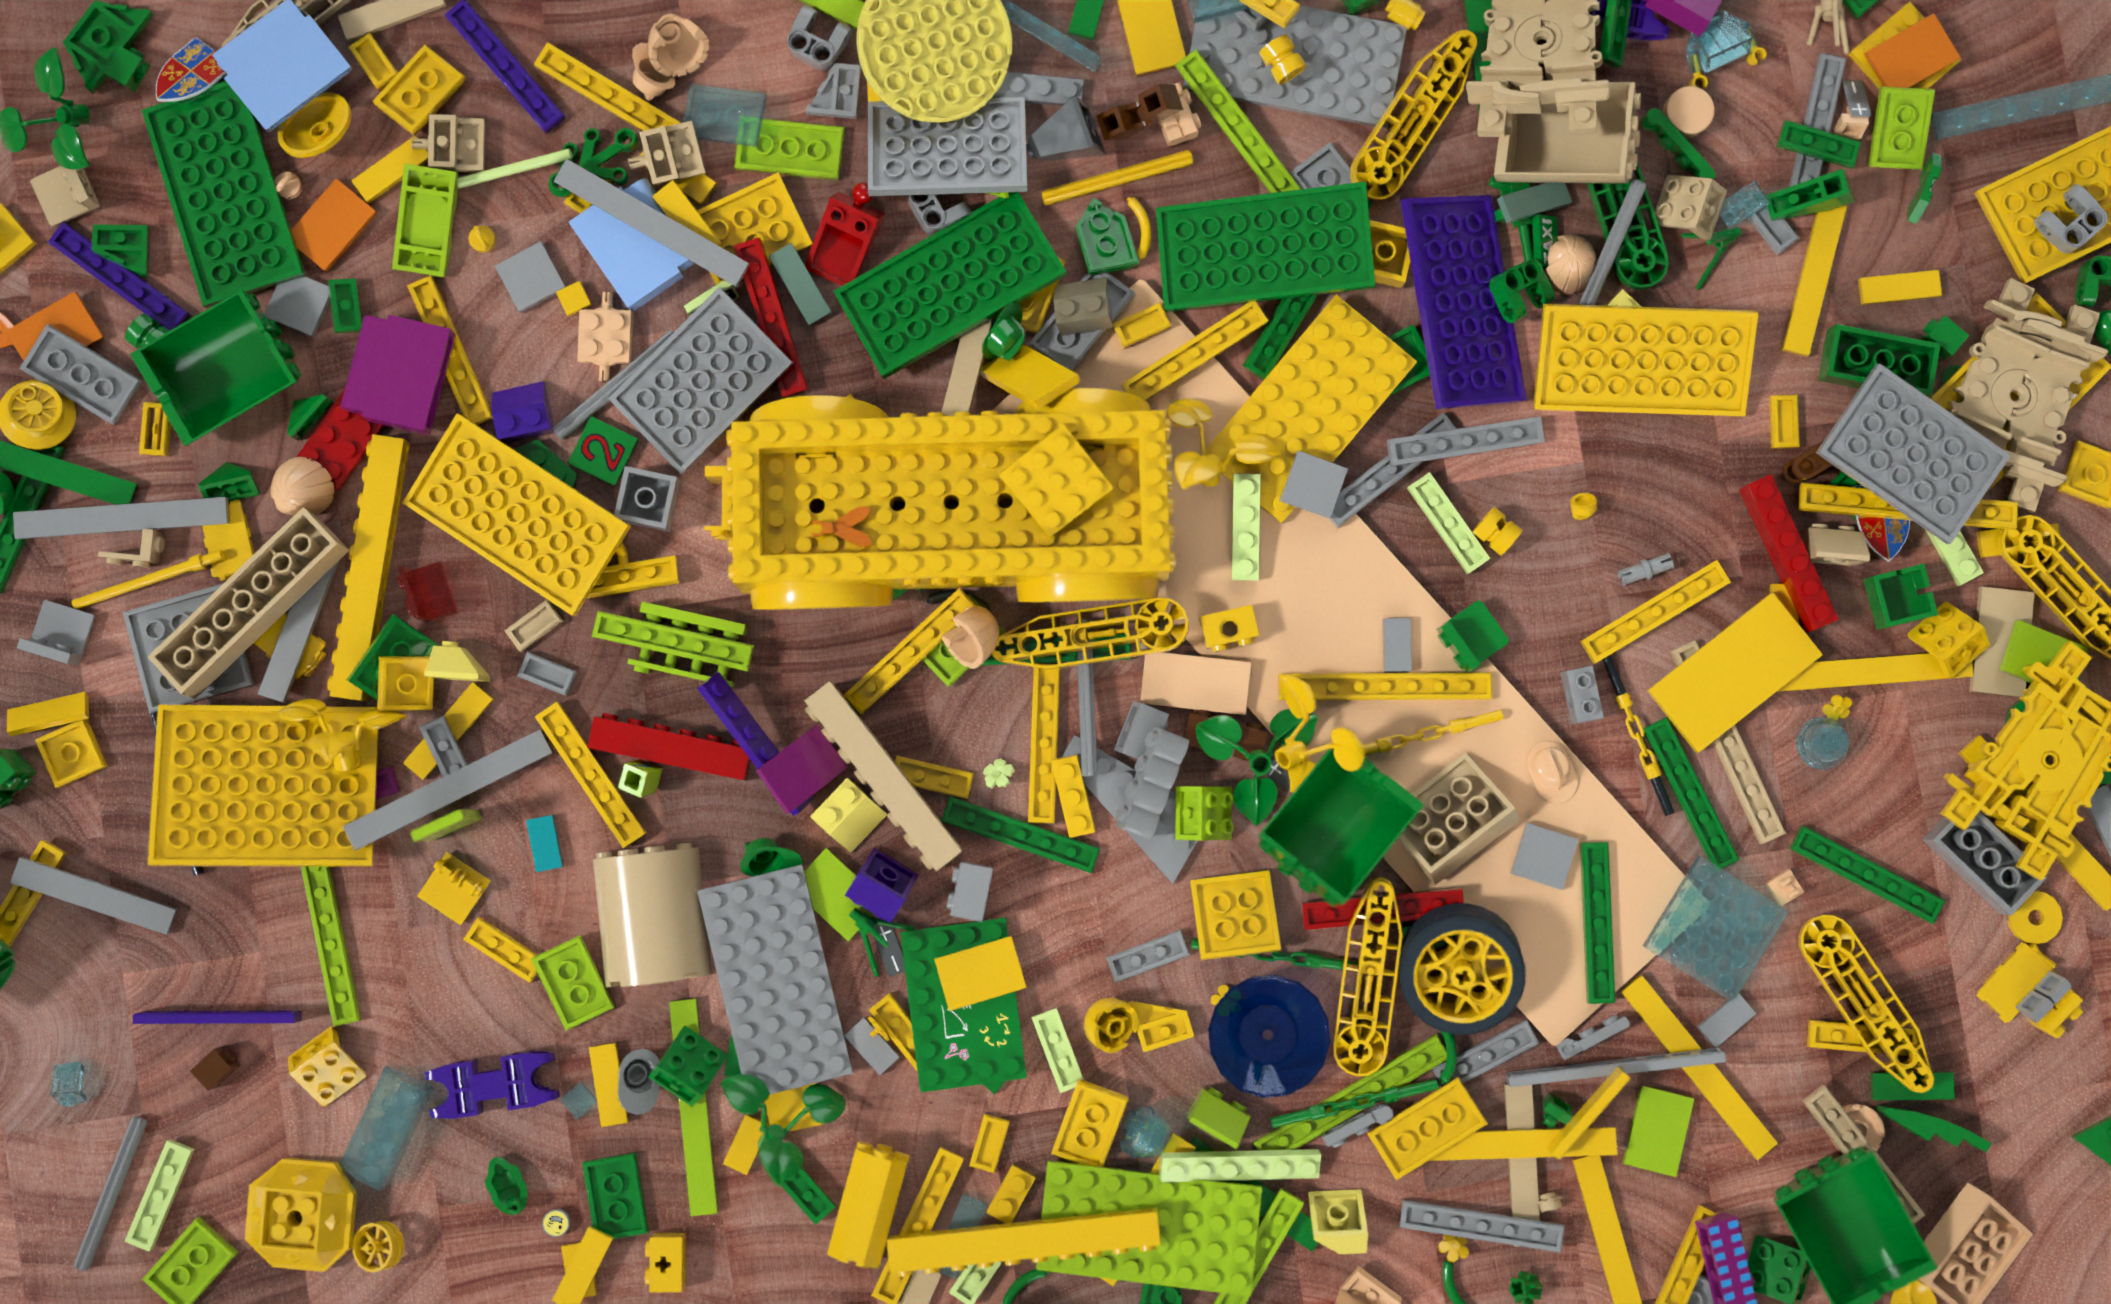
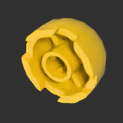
M1113 997L1103 998L1094 1002L1087 1010L1083 1026L1086 1037L1096 1048L1106 1053H1115L1127 1047L1128 1043L1126 1041L1130 1038L1132 1031L1136 1033L1138 1017L1135 1009L1125 1001Z

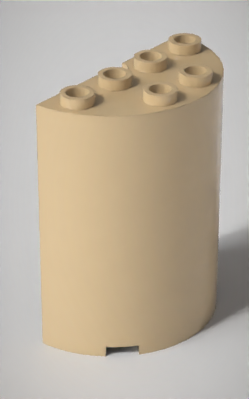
M1609 82V98L1596 101L1597 133L1570 135L1569 111L1557 112L1556 102L1542 105L1541 114H1507L1505 137H1499L1494 170L1495 180L1497 182L1628 183L1629 179L1633 177V170L1637 169V154H1635V150L1640 144L1636 109L1641 107V93H1636L1635 82Z
M691 843L675 844L676 850L665 851V846L644 848L645 853L639 854L638 849L618 851V856L612 857V852L596 853V859H593L605 987L654 984L712 974L708 933L697 892L703 889L699 847L692 848Z

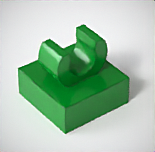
M1549 1092L1544 1098L1545 1113L1543 1118L1545 1119L1543 1123L1551 1129L1558 1120L1567 1125L1572 1118V1106Z

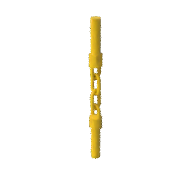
M1497 710L1466 719L1458 718L1450 720L1448 726L1431 725L1419 729L1417 734L1409 736L1396 734L1377 739L1376 742L1362 746L1365 755L1376 752L1380 754L1403 748L1409 741L1419 739L1422 742H1427L1440 738L1444 732L1451 731L1452 735L1469 728L1504 720L1502 710ZM1436 729L1435 733L1437 735L1423 738L1425 736L1422 733L1423 731ZM1400 738L1399 742L1402 744L1393 746L1391 740Z

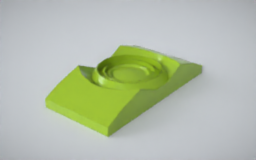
M404 163L392 269L438 277L446 276L452 250L453 219L458 201V172Z

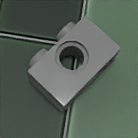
M1593 666L1561 672L1571 724L1604 718Z

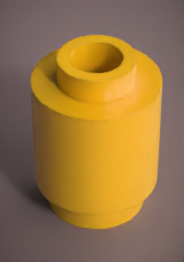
M1390 0L1385 8V11L1389 12L1387 15L1388 19L1407 29L1412 28L1414 30L1417 29L1426 11L1421 9V5L1412 0Z

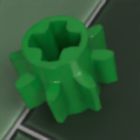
M1520 1271L1518 1272L1519 1278H1511L1509 1292L1515 1298V1303L1534 1304V1300H1541L1543 1285L1537 1279V1274Z

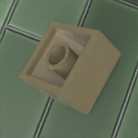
M1107 277L1055 285L1053 299L1055 319L1061 336L1113 328Z

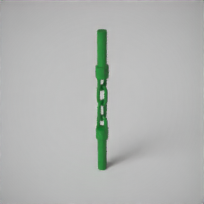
M1192 938L1191 949L1199 950L1197 938ZM1275 951L1271 955L1273 958L1259 956L1261 953L1249 955L1254 956L1258 960L1269 962L1276 960L1290 961L1297 966L1315 969L1322 967L1343 970L1344 963L1342 959L1321 957V954L1293 952L1291 954ZM1297 956H1304L1305 963L1297 962ZM1347 960L1349 965H1358V962Z
M1436 1079L1399 1088L1395 1086L1383 1089L1382 1093L1374 1095L1371 1093L1353 1097L1351 1100L1339 1103L1317 1104L1309 1106V1109L1271 1117L1270 1120L1272 1128L1310 1119L1315 1121L1337 1115L1339 1111L1352 1108L1356 1110L1372 1107L1378 1102L1385 1101L1386 1103L1399 1101L1400 1098L1438 1090V1083ZM1369 1097V1102L1371 1103L1357 1106V1100ZM1333 1106V1112L1325 1113V1107Z

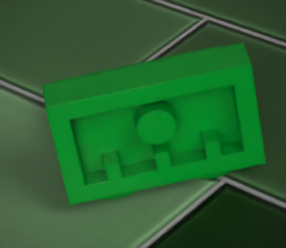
M683 1026L663 1058L653 1068L648 1077L693 1107L704 1095L728 1055L689 1027Z
M1756 1235L1747 1263L1749 1272L1754 1279L1753 1290L1787 1304H1801L1812 1269L1802 1250Z

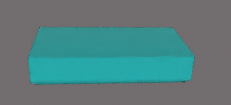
M554 815L526 820L536 872L564 867Z

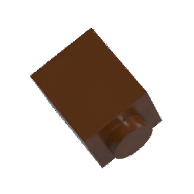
M222 1046L213 1049L190 1072L209 1091L217 1088L240 1065L236 1062V1055L230 1049Z

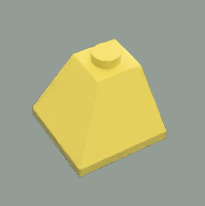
M442 641V646H433L424 676L436 679L490 682L488 673L467 649L458 647V642Z
M1362 1190L1308 1192L1314 1240L1338 1254L1367 1253L1368 1230Z

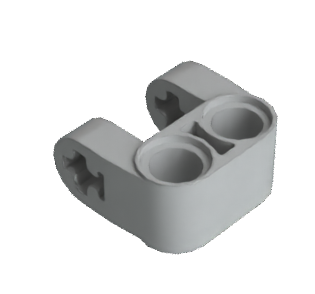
M804 5L788 35L787 43L789 50L796 59L820 71H829L843 53L851 37L852 28L838 23L827 42L809 33L815 23L817 11ZM799 40L807 42L806 46L802 49L794 47V44ZM821 52H828L830 54L829 58L824 61L818 60L817 56Z
M2077 184L2073 185L2063 195L2066 203L2079 215L2067 227L2057 216L2047 210L2034 220V225L2038 231L2059 251L2066 254L2072 253L2084 245L2106 225L2108 220L2106 211L2086 189ZM2087 216L2095 220V226H2091L2087 222ZM2067 234L2075 237L2076 244L2068 241Z
M935 194L926 195L927 200L925 202H917L914 199V195H909V206L922 229L929 235L935 234L972 213L966 202L959 203L944 211ZM929 216H936L940 219V222L936 225H931L926 219Z

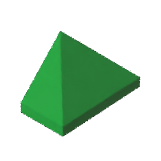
M323 394L293 401L287 434L300 441L334 401Z
M229 462L224 463L198 484L204 498L227 497L228 502L260 495L259 488L251 472Z

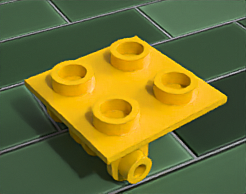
M446 852L443 858L438 859L434 864L433 868L435 870L417 897L459 925H462L491 880L449 852Z

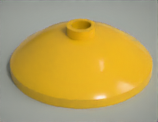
M329 92L321 93L280 124L278 130L280 146L287 154L298 158L314 157L327 152L339 143L346 134L351 121V108L342 96Z

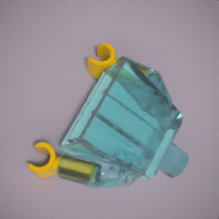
M1721 11L1713 16L1700 37L1691 32V36L1687 39L1686 57L1689 71L1693 73L1694 78L1690 80L1689 86L1696 87L1695 81L1699 79L1702 82L1703 89L1707 87L1708 79L1701 75L1702 70L1708 73L1746 54L1747 62L1752 66L1758 63L1755 53L1760 60L1766 58V50L1757 47L1758 40L1747 21L1735 16L1732 17L1727 11Z

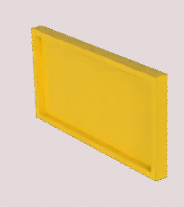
M1772 592L1646 691L1693 750L1699 753L1823 654Z

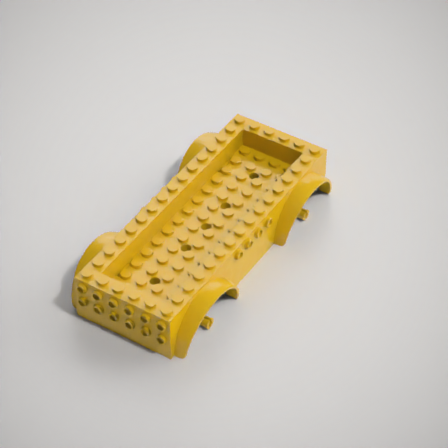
M1101 388L1069 389L1039 410L1026 402H1022L1016 407L1014 414L997 415L996 411H983L981 415H970V412H955L954 416H943V413L932 412L928 413L927 417H916L914 413L900 414V417L888 418L887 414L875 405L838 396H799L767 403L752 413L749 422H731V430H727V445L730 446L732 457H727V470L732 476V483H728L727 486L728 499H731L732 510H728V525L732 527L733 537H728L729 553H732L733 563H730L728 566L729 580H732L733 584L743 594H750L752 609L892 606L894 599L893 589L1016 586L1018 602L1158 598L1159 582H1167L1170 572H1174L1175 551H1170L1169 546L1173 545L1174 524L1169 525V519H1172L1173 498H1168V492H1171L1172 471H1167V466H1170L1172 452L1171 445H1166V440H1169V434H1171L1170 418H1165V410H1151L1150 405L1138 396L1122 391ZM1064 423L1112 484L1113 489L1049 538L999 473ZM1007 498L1013 504L1009 508H1001L998 505L999 501ZM821 499L825 503V509L818 514L811 512V502ZM949 500L959 502L958 507L954 510L947 509L945 504ZM902 501L905 503L903 510H892L895 502ZM866 506L870 508V513L866 519L852 527L868 535L872 541V544L868 547L854 545L838 537L834 532L833 534L822 535L817 538L811 535L812 533L818 534L822 531L821 525L815 524L812 526V521L819 520L821 522L834 523L841 516L857 507Z

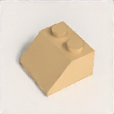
M1812 524V527L1802 530V541L1812 563L1855 566L1870 561L1864 533L1854 531L1855 527L1838 526V530L1828 529L1826 524Z

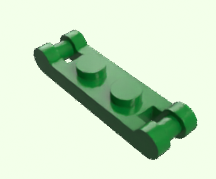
M1650 109L1641 120L1642 128L1647 131L1652 130L1658 137L1659 144L1664 149L1670 150L1676 157L1677 164L1682 169H1687L1693 177L1714 179V169L1659 109Z

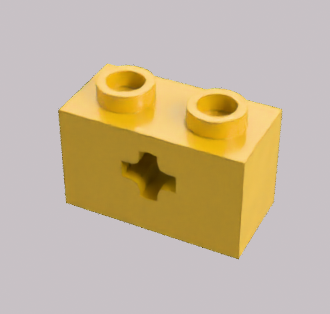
M653 1233L650 1241H646L645 1256L650 1257L649 1268L645 1270V1284H649V1292H682L686 1287V1233ZM663 1257H666L667 1262H671L667 1268H664V1263L659 1262Z

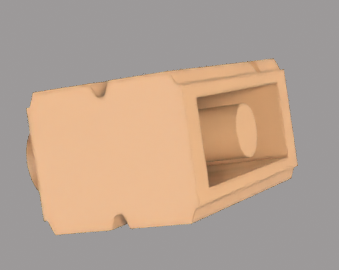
M1180 83L1173 85H1176L1184 110L1159 122L1168 147H1173L1198 137V128H1201L1198 114L1196 112L1192 114L1189 104L1192 103L1187 88L1182 89Z

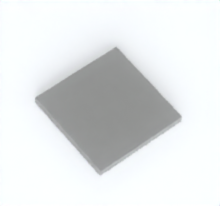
M223 584L123 612L149 714L157 712L158 705H186L255 685L246 651L196 699L180 694L148 658L166 638Z

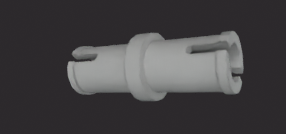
M1666 553L1648 561L1643 559L1639 561V564L1618 570L1619 579H1622L1620 581L1621 584L1626 586L1629 583L1644 578L1649 580L1652 578V575L1674 569L1673 560H1669L1671 555Z

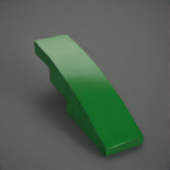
M1877 1105L1875 1110L1926 1141H1930L1932 1136L1936 1135L1948 1144L1958 1147L1963 1140L1974 1148L1986 1153L1992 1144L1967 1129L1931 1115L1885 1105Z

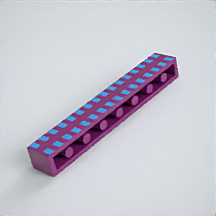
M1723 1212L1696 1220V1229L1714 1304H1759L1755 1298L1753 1290L1754 1279L1749 1272L1747 1264L1748 1253L1743 1246L1741 1238L1742 1227L1737 1216Z

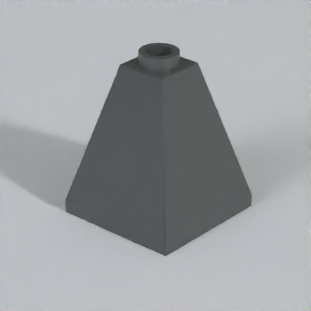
M1076 96L1065 103L1029 136V143L1026 144L1030 158H1036L1039 161L1097 157L1106 154L1089 106Z

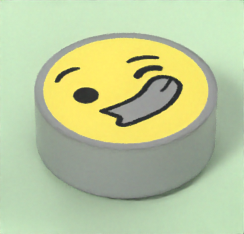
M560 1208L550 1210L542 1221L544 1231L552 1237L562 1236L571 1225L569 1214Z

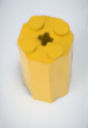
M857 1142L827 1255L841 1262L848 1263L850 1260L856 1262V1266L879 1269L910 1155L897 1151L892 1153L893 1148L884 1144H877V1147L874 1148L869 1143Z

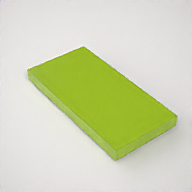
M740 116L735 170L770 174L779 172L780 175L839 181L845 128Z

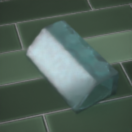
M385 1066L339 1165L353 1178L379 1191L387 1188L392 1181L434 1088Z

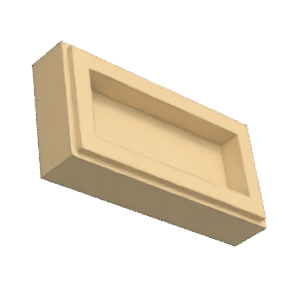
M546 599L504 631L519 652H523L564 620L551 602Z

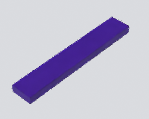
M461 0L444 14L545 134L566 118L466 0Z
M62 222L49 239L48 243L140 311L159 322L161 326L172 330L186 322L191 316L190 313L131 270L95 254L92 251V242L67 223Z
M300 1010L141 1011L133 1014V1024L297 1023L302 1021V1012Z

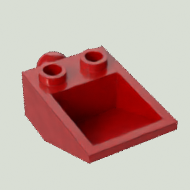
M864 182L854 186L852 190L853 198L839 191L830 197L805 263L808 271L841 286L859 276L886 214L866 204L873 196L868 195V184ZM858 222H863L865 226L858 224Z

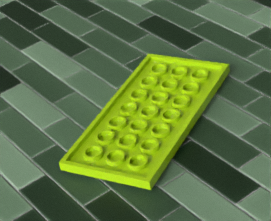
M1048 1160L1041 1220L1157 1208L1161 1245H1156V1249L1151 1251H1140V1247L1129 1248V1252L1123 1254H1113V1250L1102 1251V1255L1086 1257V1253L1075 1254V1258L1060 1260L1059 1256H1050L1047 1261L1037 1262L1036 1270L1251 1296L1262 1186L1196 1179L1187 1182H1161L1160 1175L1157 1173Z

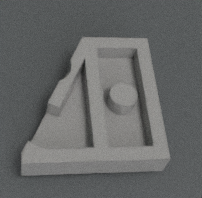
M834 63L827 79L822 82L813 101L806 107V114L857 119L861 65Z

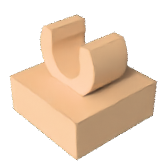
M1847 106V114H1841L1834 128V134L1850 139H1861L1869 124L1868 117L1851 116L1849 106Z
M1790 869L1785 870L1765 883L1779 906L1785 905L1804 893Z

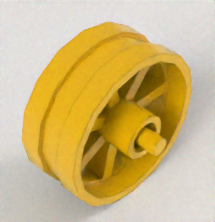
M379 1221L363 1225L356 1232L353 1238L352 1250L354 1259L362 1269L368 1272H378L393 1268L400 1262L404 1254L405 1243L403 1234L395 1224L389 1221ZM375 1227H376V1237H375L374 1234L371 1232V1230L374 1229ZM383 1231L385 1232V1234H386V1236H387V1237H385V1238H383ZM384 1253L389 1254L387 1260ZM377 1257H378V1261H379L380 1266L375 1263V1260H376Z

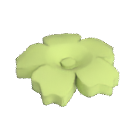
M1000 758L994 761V766L989 764L985 767L983 774L986 776V786L992 789L996 784L998 787H1006L1010 784L1007 777H1012V773L1015 771L1013 765L1007 764L1005 760Z

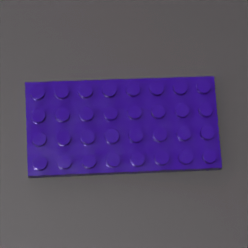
M1492 195L1406 198L1400 201L1436 410L1526 401L1527 397L1514 323H1508L1504 320L1489 287L1491 278L1505 271Z

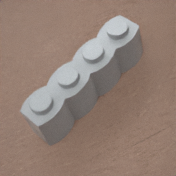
M1154 727L1145 738V752L1137 759L1135 777L1133 781L1128 783L1125 789L1126 800L1123 806H1120L1116 812V827L1148 840L1152 838L1157 828L1160 814L1168 800L1169 791L1176 780L1179 765L1187 752L1188 739Z

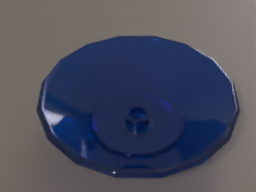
M1276 974L1252 976L1231 987L1216 1004L1208 1027L1210 1054L1220 1074L1239 1091L1261 1098L1288 1096L1309 1085L1324 1067L1331 1044L1329 1018L1318 997L1300 982ZM1265 1030L1272 1031L1273 1035L1270 1039L1263 1037Z

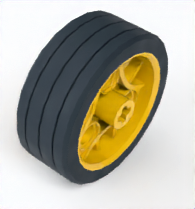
M1468 903L1443 905L1420 916L1409 927L1402 940L1399 959L1401 988L1405 1000L1414 1014L1427 1025L1439 1031L1455 1035L1480 1033L1502 1023L1515 1010L1522 998L1526 983L1524 959L1518 939L1510 926L1496 913L1482 906ZM1442 938L1449 943L1447 947L1439 952H1436L1432 946ZM1468 941H1476L1478 943L1472 949L1464 947ZM1492 943L1497 948H1489ZM1428 951L1430 955L1424 956L1425 952ZM1485 959H1504V966L1486 970ZM1432 969H1438L1441 971V974L1432 977L1428 975V972ZM1476 985L1485 986V989L1481 992L1472 991V988ZM1448 992L1457 995L1455 1002L1442 1000L1443 993Z

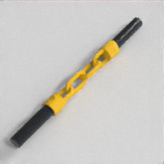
M1613 657L1604 658L1602 661L1616 693L1619 709H1625L1627 714L1626 726L1630 736L1637 740L1641 749L1639 758L1648 780H1651L1664 815H1671L1675 812L1660 777L1662 775L1653 752L1645 746L1643 741L1644 729L1638 716L1633 715L1630 709L1633 702L1629 693L1625 690ZM1634 719L1640 730V733L1636 732L1635 735L1629 721L1634 722ZM1649 754L1653 763L1646 765L1643 755L1647 757Z

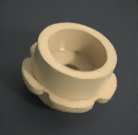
M1555 1192L1539 1196L1541 1201L1537 1202V1205L1540 1206L1541 1213L1562 1208L1560 1201L1562 1196L1556 1197Z

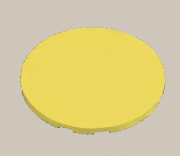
M866 0L858 20L857 52L861 68L869 85L884 103L908 118L922 122L942 123L969 116L987 104L996 91L999 90L1008 72L1010 55H1012V31L1007 12L1001 0Z

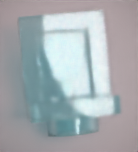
M81 1062L57 1064L53 1067L50 1095L61 1106L72 1107L77 1103L86 1102V1096L81 1091L84 1065Z

